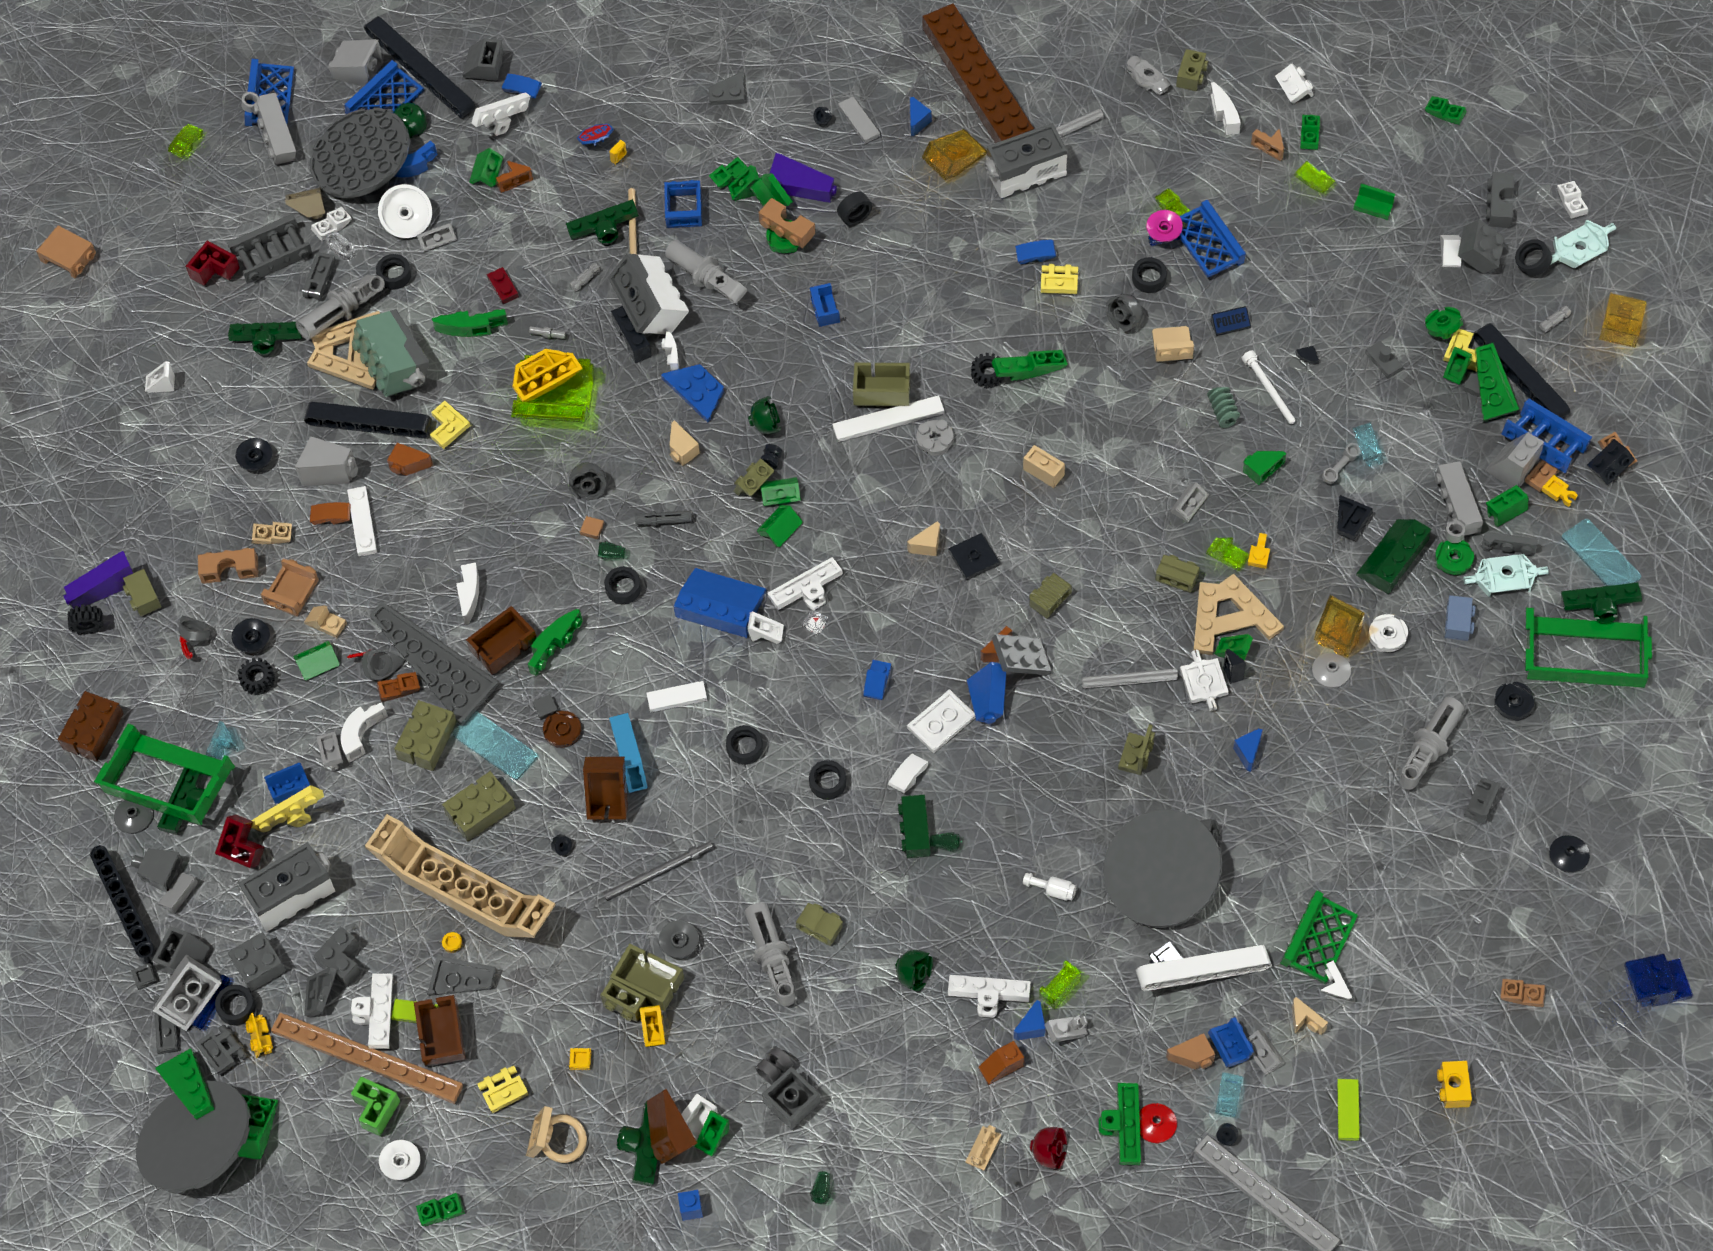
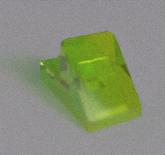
M1232 537L1215 538L1206 551L1207 555L1237 571H1240L1249 557L1247 552L1233 545Z

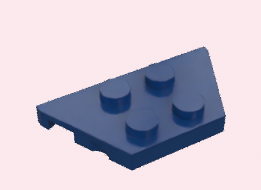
M698 364L661 374L662 380L707 423L711 420L712 412L716 409L718 400L724 393V386L705 368Z

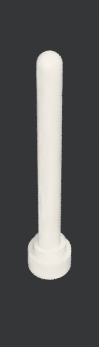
M1253 350L1246 352L1241 358L1246 366L1254 370L1288 423L1294 424L1295 418L1258 365V356Z

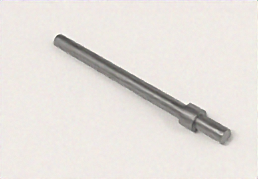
M708 841L698 847H691L688 849V852L604 892L603 895L608 900L685 861L700 857V854L712 849L713 845Z

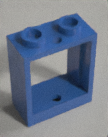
M700 181L664 182L666 228L702 226ZM696 195L697 210L671 212L670 196Z

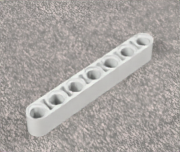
M1259 945L1147 964L1137 968L1136 974L1141 989L1149 991L1260 972L1270 968L1272 964L1266 947Z

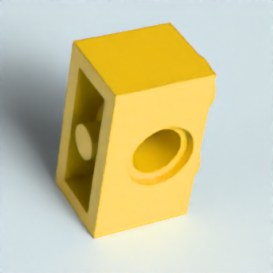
M1467 1061L1442 1062L1440 1069H1437V1080L1442 1084L1439 1096L1440 1101H1444V1108L1470 1107L1472 1096ZM1449 1082H1456L1459 1087H1451Z

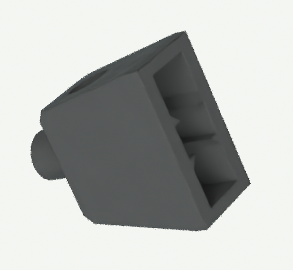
M149 848L144 858L135 855L132 858L131 866L138 868L137 874L142 881L166 893L172 886L183 859L179 852Z

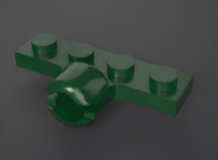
M631 199L567 222L566 226L571 240L590 233H596L600 243L611 244L617 240L619 235L616 225L639 215L635 203Z
M293 321L280 323L230 324L228 339L229 341H253V350L257 354L268 355L274 350L277 340L302 339V335L296 327V322Z
M1637 582L1561 591V600L1564 611L1591 608L1595 620L1599 623L1607 624L1617 618L1618 611L1616 605L1642 602V594Z
M183 768L168 803L193 811L205 790L198 788L204 774ZM163 813L157 828L160 831L177 834L183 819Z
M646 1101L643 1108L641 1127L623 1126L618 1134L617 1148L635 1155L632 1182L652 1186L654 1184L657 1159L651 1147Z

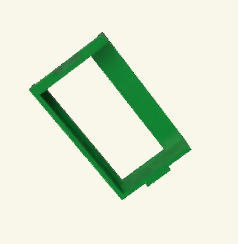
M1526 608L1525 630H1527V649L1525 650V671H1527V679L1645 688L1648 680V659H1652V637H1648V616H1643L1641 624L1620 622L1602 624L1592 620L1535 617L1534 608ZM1534 634L1639 642L1640 674L1534 666Z
M127 724L117 741L118 748L109 763H104L94 783L99 785L106 794L202 826L205 815L229 773L235 768V765L226 755H224L222 760L215 759L142 735L134 725ZM133 752L212 777L193 811L116 786L115 783Z

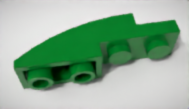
M505 309L493 310L483 314L478 313L473 316H469L468 311H459L454 314L440 315L432 318L436 332L459 337L491 335V328L508 325Z
M1062 350L1032 351L1027 356L994 358L991 362L997 377H1010L1011 381L1042 376L1068 365Z
M579 609L568 612L551 623L531 645L533 657L528 663L531 674L537 676L540 671H543L547 659L555 653L556 646L563 649L566 644L570 643L574 631L580 628L583 621Z

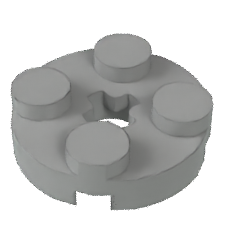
M931 420L919 425L916 434L917 445L920 450L928 452L929 455H942L953 444V430L945 420ZM933 435L939 436L938 440L934 441V439L930 437H932Z

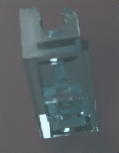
M1371 422L1353 428L1362 457L1366 461L1367 466L1370 467L1372 465L1371 462L1377 460L1378 464L1384 463Z

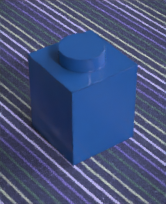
M699 1190L678 1193L682 1221L702 1218Z

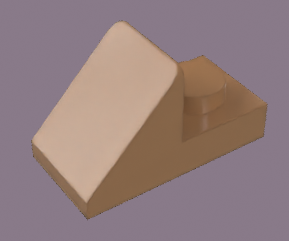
M1257 129L1252 133L1251 145L1279 161L1283 159L1284 146L1280 129L1272 137Z

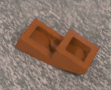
M333 502L312 505L310 523L317 525L330 521L332 524L350 521L351 504Z
M416 672L399 674L396 679L377 682L381 702L401 698L420 690Z

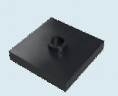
M982 533L948 548V552L966 581L1000 565L998 558Z

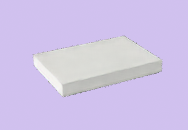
M949 689L907 725V729L931 752L935 753L976 717L975 713Z

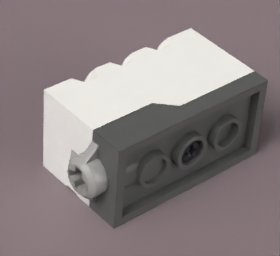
M1051 123L987 146L985 169L1000 198L1012 195L1016 190L1024 191L1033 184L1041 185L1047 179H1057L1066 176L1067 148L1054 124Z
M626 253L608 277L637 333L666 335V331L672 333L689 312L684 301L679 299V291L676 287L672 286L670 275L665 273V266L660 257Z
M309 842L238 883L247 903L265 932L278 926L279 922L285 918L290 919L295 916L297 911L302 908L307 909L312 906L314 901L319 898L324 899L335 892L328 875L331 865L328 858L323 852L314 851Z

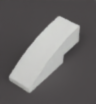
M1211 82L1210 96L1215 121H1223L1225 135L1240 134L1241 122L1234 104L1221 87L1215 82Z
M476 563L461 565L464 582L456 583L465 625L470 623L478 602L479 574Z

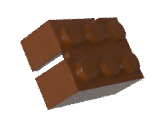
M510 606L468 637L466 641L469 651L481 661L482 665L491 675H494L521 654V649L526 651L530 648L537 637L535 630Z
M84 691L76 705L78 710H73L57 740L63 750L76 755L80 753L82 757L97 762L124 713L119 703Z
M625 756L585 757L583 776L587 820L605 819L607 805H610L608 819H626L628 798Z
M454 995L436 998L438 1008H436L432 999L414 1002L418 1036L421 1042V1057L425 1067L466 1059L458 1002Z

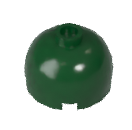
M408 102L399 105L393 111L405 124L410 138L417 134L419 136L426 130V114L420 106Z
M770 396L757 400L751 407V415L748 416L750 426H754L762 434H773L781 430V427L778 428L777 423H780L779 414L775 403H770L769 400L772 399Z
M922 950L907 951L895 964L898 981L910 990L921 991L926 983H922L926 975L930 977L932 973L933 958L929 956V953Z

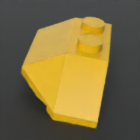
M544 349L515 365L512 387L522 402L533 401L565 383L581 371L582 367L573 353Z

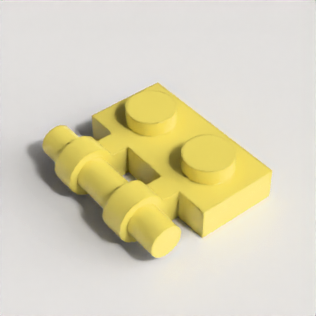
M1049 264V266L1042 265L1041 293L1077 294L1078 275L1072 274H1078V267L1066 264V266H1055V264Z
M514 1065L507 1069L505 1067L500 1070L501 1072L491 1077L487 1076L483 1078V1081L477 1083L480 1091L486 1088L489 1089V1091L482 1095L491 1113L529 1095L520 1076L511 1078V1075L517 1073ZM505 1079V1081H506L505 1083H503V1084H501V1085H499V1086H497V1087L494 1086V1084H496V1083L500 1082L501 1080Z

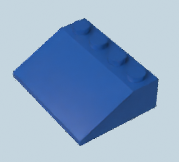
M695 568L674 604L675 617L747 638L749 634L747 629L750 612H758L766 593V588Z

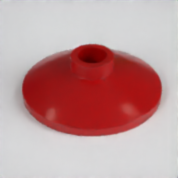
M1152 1103L1144 1106L1139 1111L1140 1136L1144 1140L1151 1143H1163L1174 1135L1177 1128V1119L1169 1107L1159 1103ZM1159 1118L1160 1122L1154 1123L1153 1119Z

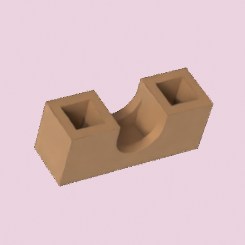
M773 198L758 212L759 223L764 228L771 229L778 236L786 238L795 246L798 245L804 248L816 234L815 223L801 215L795 221H785L784 219L787 217L786 206Z
M243 548L235 551L225 550L219 553L207 552L198 555V575L202 584L221 582V573L229 567L236 568L239 579L259 577L258 557L254 548Z

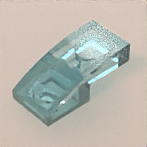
M1222 1073L1215 1114L1236 1117L1243 1076Z

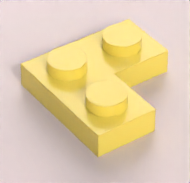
M1462 329L1454 332L1443 361L1449 362L1453 348L1457 347L1472 354L1473 361L1467 369L1477 372L1475 350L1469 348L1474 333Z
M446 401L442 402L431 412L432 416L442 425L434 430L430 437L443 449L470 427V422Z

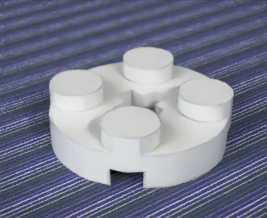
M1391 614L1376 617L1368 632L1370 642L1379 652L1399 650L1405 645L1408 635L1405 622L1394 618V615ZM1385 630L1393 632L1391 636L1384 635Z

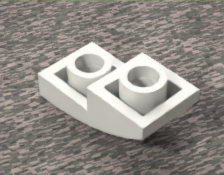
M1575 181L1557 185L1562 203L1571 219L1588 214V208L1581 198V191Z
M340 207L327 213L326 219L312 224L311 230L322 241L344 228L352 218Z
M666 331V339H662V350H665L667 365L671 366V371L678 370L679 360L676 343L672 334Z
M911 754L896 770L888 785L903 793L907 792L916 783V777L927 768L928 761Z

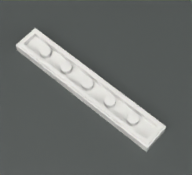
M938 395L909 403V406H897L833 423L832 426L837 442L942 415L944 414V408Z

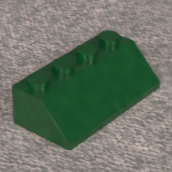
M1397 519L1356 573V576L1389 595L1429 541L1432 529L1416 519Z

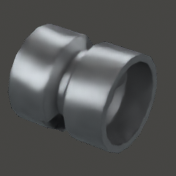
M776 1046L766 1055L767 1059H762L755 1066L756 1072L770 1085L782 1075L781 1073H785L794 1065L791 1058Z

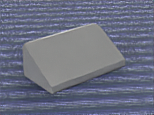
M451 223L416 236L423 252L457 240Z
M1197 482L1192 483L1186 488L1170 512L1189 522L1209 494Z
M181 873L158 904L175 914L197 886V879L191 875Z
M1257 1030L1247 1038L1253 1047L1252 1057L1265 1075L1270 1074L1285 1064V1061L1264 1031Z

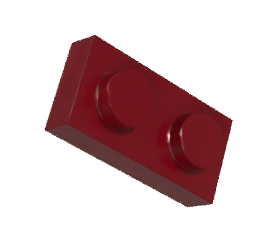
M503 267L487 274V278L502 304L519 298L517 290Z

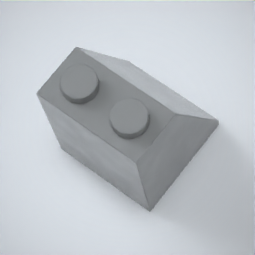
M378 40L342 41L340 47L336 49L333 61L331 60L328 66L331 77L364 87L378 74L384 62Z
M1529 432L1507 443L1486 468L1485 472L1511 488L1515 485L1520 488L1525 482V478L1538 465L1544 441Z
M315 437L309 438L295 465L301 485L304 487L350 483L358 472L355 457L350 448Z

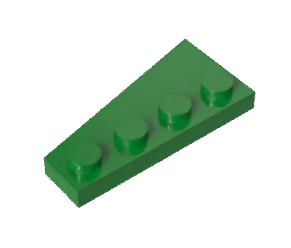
M1494 343L1476 348L1475 359L1483 422L1518 412L1519 407Z
M191 1048L155 1068L196 1120L214 1110L195 1053Z

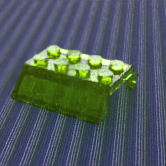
M525 355L524 360L533 355ZM578 358L577 361L582 367L581 371L562 385L533 401L522 402L517 395V400H513L511 418L585 423L590 414L594 389V365L591 364V359Z

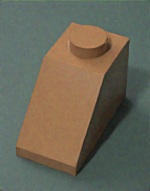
M1203 1033L1167 1049L1166 1058L1168 1061L1196 1070L1211 1066L1214 1062L1215 1053Z

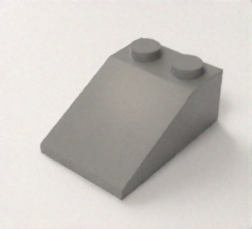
M185 955L174 970L152 1010L187 1031L221 985V978L214 971L190 956Z

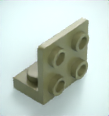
M1148 725L1145 736L1128 733L1118 765L1119 770L1141 775L1142 770L1147 769L1149 753L1152 752L1154 746L1155 732H1152L1153 725Z

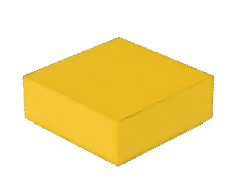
M622 140L609 151L610 160L615 165L627 154L626 144Z
M570 1048L569 1069L590 1070L591 1048Z

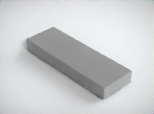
M854 97L838 103V108L864 144L880 137V132Z

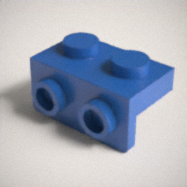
M300 762L264 777L275 804L285 801L310 786Z
M1236 1017L1231 1018L1227 1024L1212 1028L1208 1032L1226 1067L1248 1061L1254 1052L1251 1042L1246 1038L1243 1027L1238 1023Z

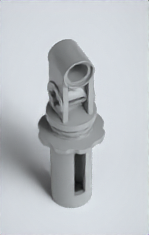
M674 240L667 247L665 252L666 258L693 275V284L695 286H705L710 290L715 289L736 305L748 291L741 283L724 273V269L718 265L717 258L711 256L704 258L679 240Z
M366 275L348 288H342L339 293L333 290L327 294L328 301L296 321L298 331L305 339L309 340L341 318L344 321H349L352 317V311H356L360 304L365 303L372 296L383 290L385 285L383 278L376 275Z
M1445 697L1427 727L1415 731L1413 736L1415 743L1412 746V753L1400 777V784L1403 788L1414 789L1421 777L1426 773L1430 763L1435 762L1438 756H1442L1449 750L1446 740L1464 712V706L1458 700L1452 697ZM1445 716L1448 719L1438 734L1435 731Z
M764 902L752 904L745 909V915L757 947L753 960L758 964H762L763 972L768 973L771 986L774 989L779 1004L790 1006L795 1001V992L788 969L789 959L786 956L790 950L789 944L780 941L768 905ZM764 922L770 943L765 944L758 923ZM783 992H790L788 995H781Z

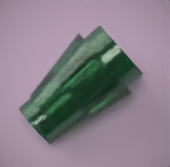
M607 541L600 542L597 557H602V559H624L626 548Z
M955 832L931 835L930 846L953 852L959 849L960 836L955 834Z
M818 1172L810 1192L811 1200L814 1203L826 1204L831 1197L830 1174L828 1172Z

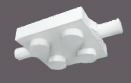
M1194 650L1191 652L1194 662L1180 667L1190 703L1207 701L1209 710H1216L1217 706L1214 699L1226 696L1229 692L1218 658L1201 660L1199 650H1196V653Z

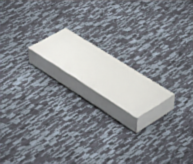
M703 681L647 692L650 712L707 701Z

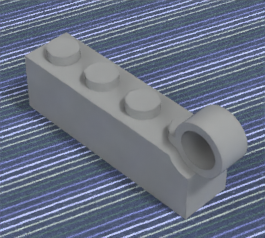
M254 92L244 93L241 107L246 112L257 114L258 127L263 131V142L268 145V156L273 159L274 165L295 161L296 149L276 93L261 96ZM252 100L255 104H247L245 101Z
M1461 462L1438 465L1435 481L1441 487V497L1443 500L1445 499L1448 515L1451 514L1452 522L1446 526L1445 537L1451 543H1459L1464 539V535L1481 532L1483 520ZM1458 530L1460 534H1453L1450 531Z

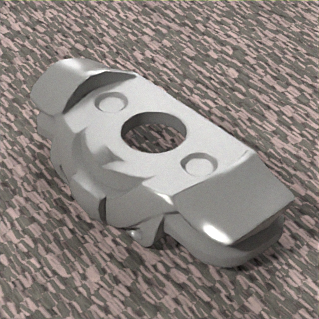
M1132 56L1128 60L1127 69L1132 72L1131 77L1137 85L1144 87L1146 91L1152 89L1159 95L1168 91L1170 83L1164 75L1146 60L1138 56ZM1150 70L1154 75L1147 76L1144 74V71Z

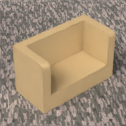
M1034 445L1023 458V470L1054 488L1065 475V463Z

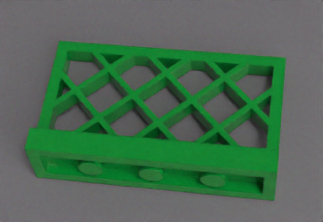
M1316 890L1307 905L1280 964L1285 967L1289 965L1326 984L1328 980L1326 973L1324 977L1317 974L1314 966L1323 964L1326 970L1328 969L1326 966L1328 962L1334 961L1336 963L1358 915L1323 897L1324 894ZM1322 905L1329 906L1333 914L1323 916ZM1344 914L1350 917L1351 920L1349 924L1342 926L1338 916ZM1334 917L1338 927L1329 929L1325 920ZM1321 921L1325 931L1316 933L1313 924ZM1339 930L1342 939L1341 941L1334 942L1330 933ZM1326 934L1330 944L1321 946L1317 936ZM1313 938L1317 947L1308 950L1305 940ZM1331 947L1334 956L1333 958L1326 959L1322 949ZM1318 951L1322 961L1313 963L1309 953ZM1306 955L1309 964L1302 966L1295 961L1298 956Z

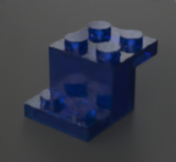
M1659 954L1624 963L1637 1002L1650 1000L1652 1007L1691 999L1693 996L1680 958L1667 961L1665 954Z

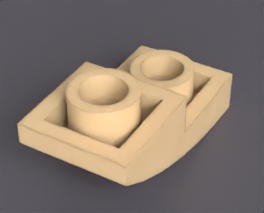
M273 522V525L253 524L252 543L280 544L290 542L292 524Z

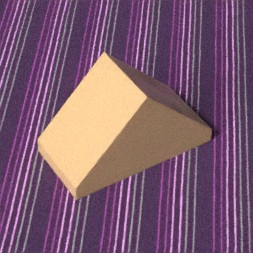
M937 521L908 540V552L936 556L940 536V523Z

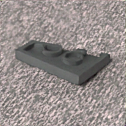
M437 955L427 994L432 996L492 988L497 969L492 966Z

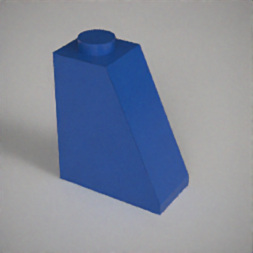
M990 662L967 679L976 721L985 722L986 724L994 723L996 719L1003 715L1006 672L1002 671L1000 663Z

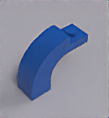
M430 140L414 153L408 154L402 167L394 177H413L427 171V163L437 156L435 144Z

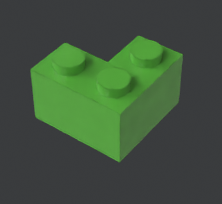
M360 1077L351 1092L354 1102L365 1107L359 1122L363 1129L381 1136L400 1103V1099L396 1092L364 1077Z

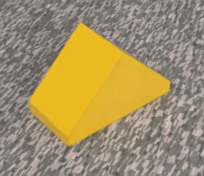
M660 1005L640 1008L645 1047L665 1044L663 1016Z

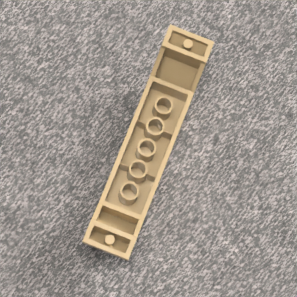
M388 814L365 845L367 850L406 884L507 937L534 938L555 907L554 902L539 894L537 896L524 895L427 844L408 829L403 822Z

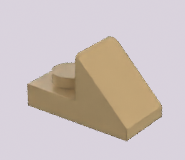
M323 605L313 607L304 624L338 638L347 622L345 619L329 613L327 606Z
M1294 998L1292 1004L1294 1033L1306 1023L1312 1032L1322 1035L1327 1029L1328 1022L1300 999Z

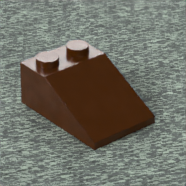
M667 1089L647 1100L651 1147L654 1156L661 1164L697 1144L696 1139Z

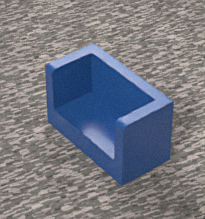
M831 283L810 287V298L818 326L822 327L840 323L839 310L836 309Z

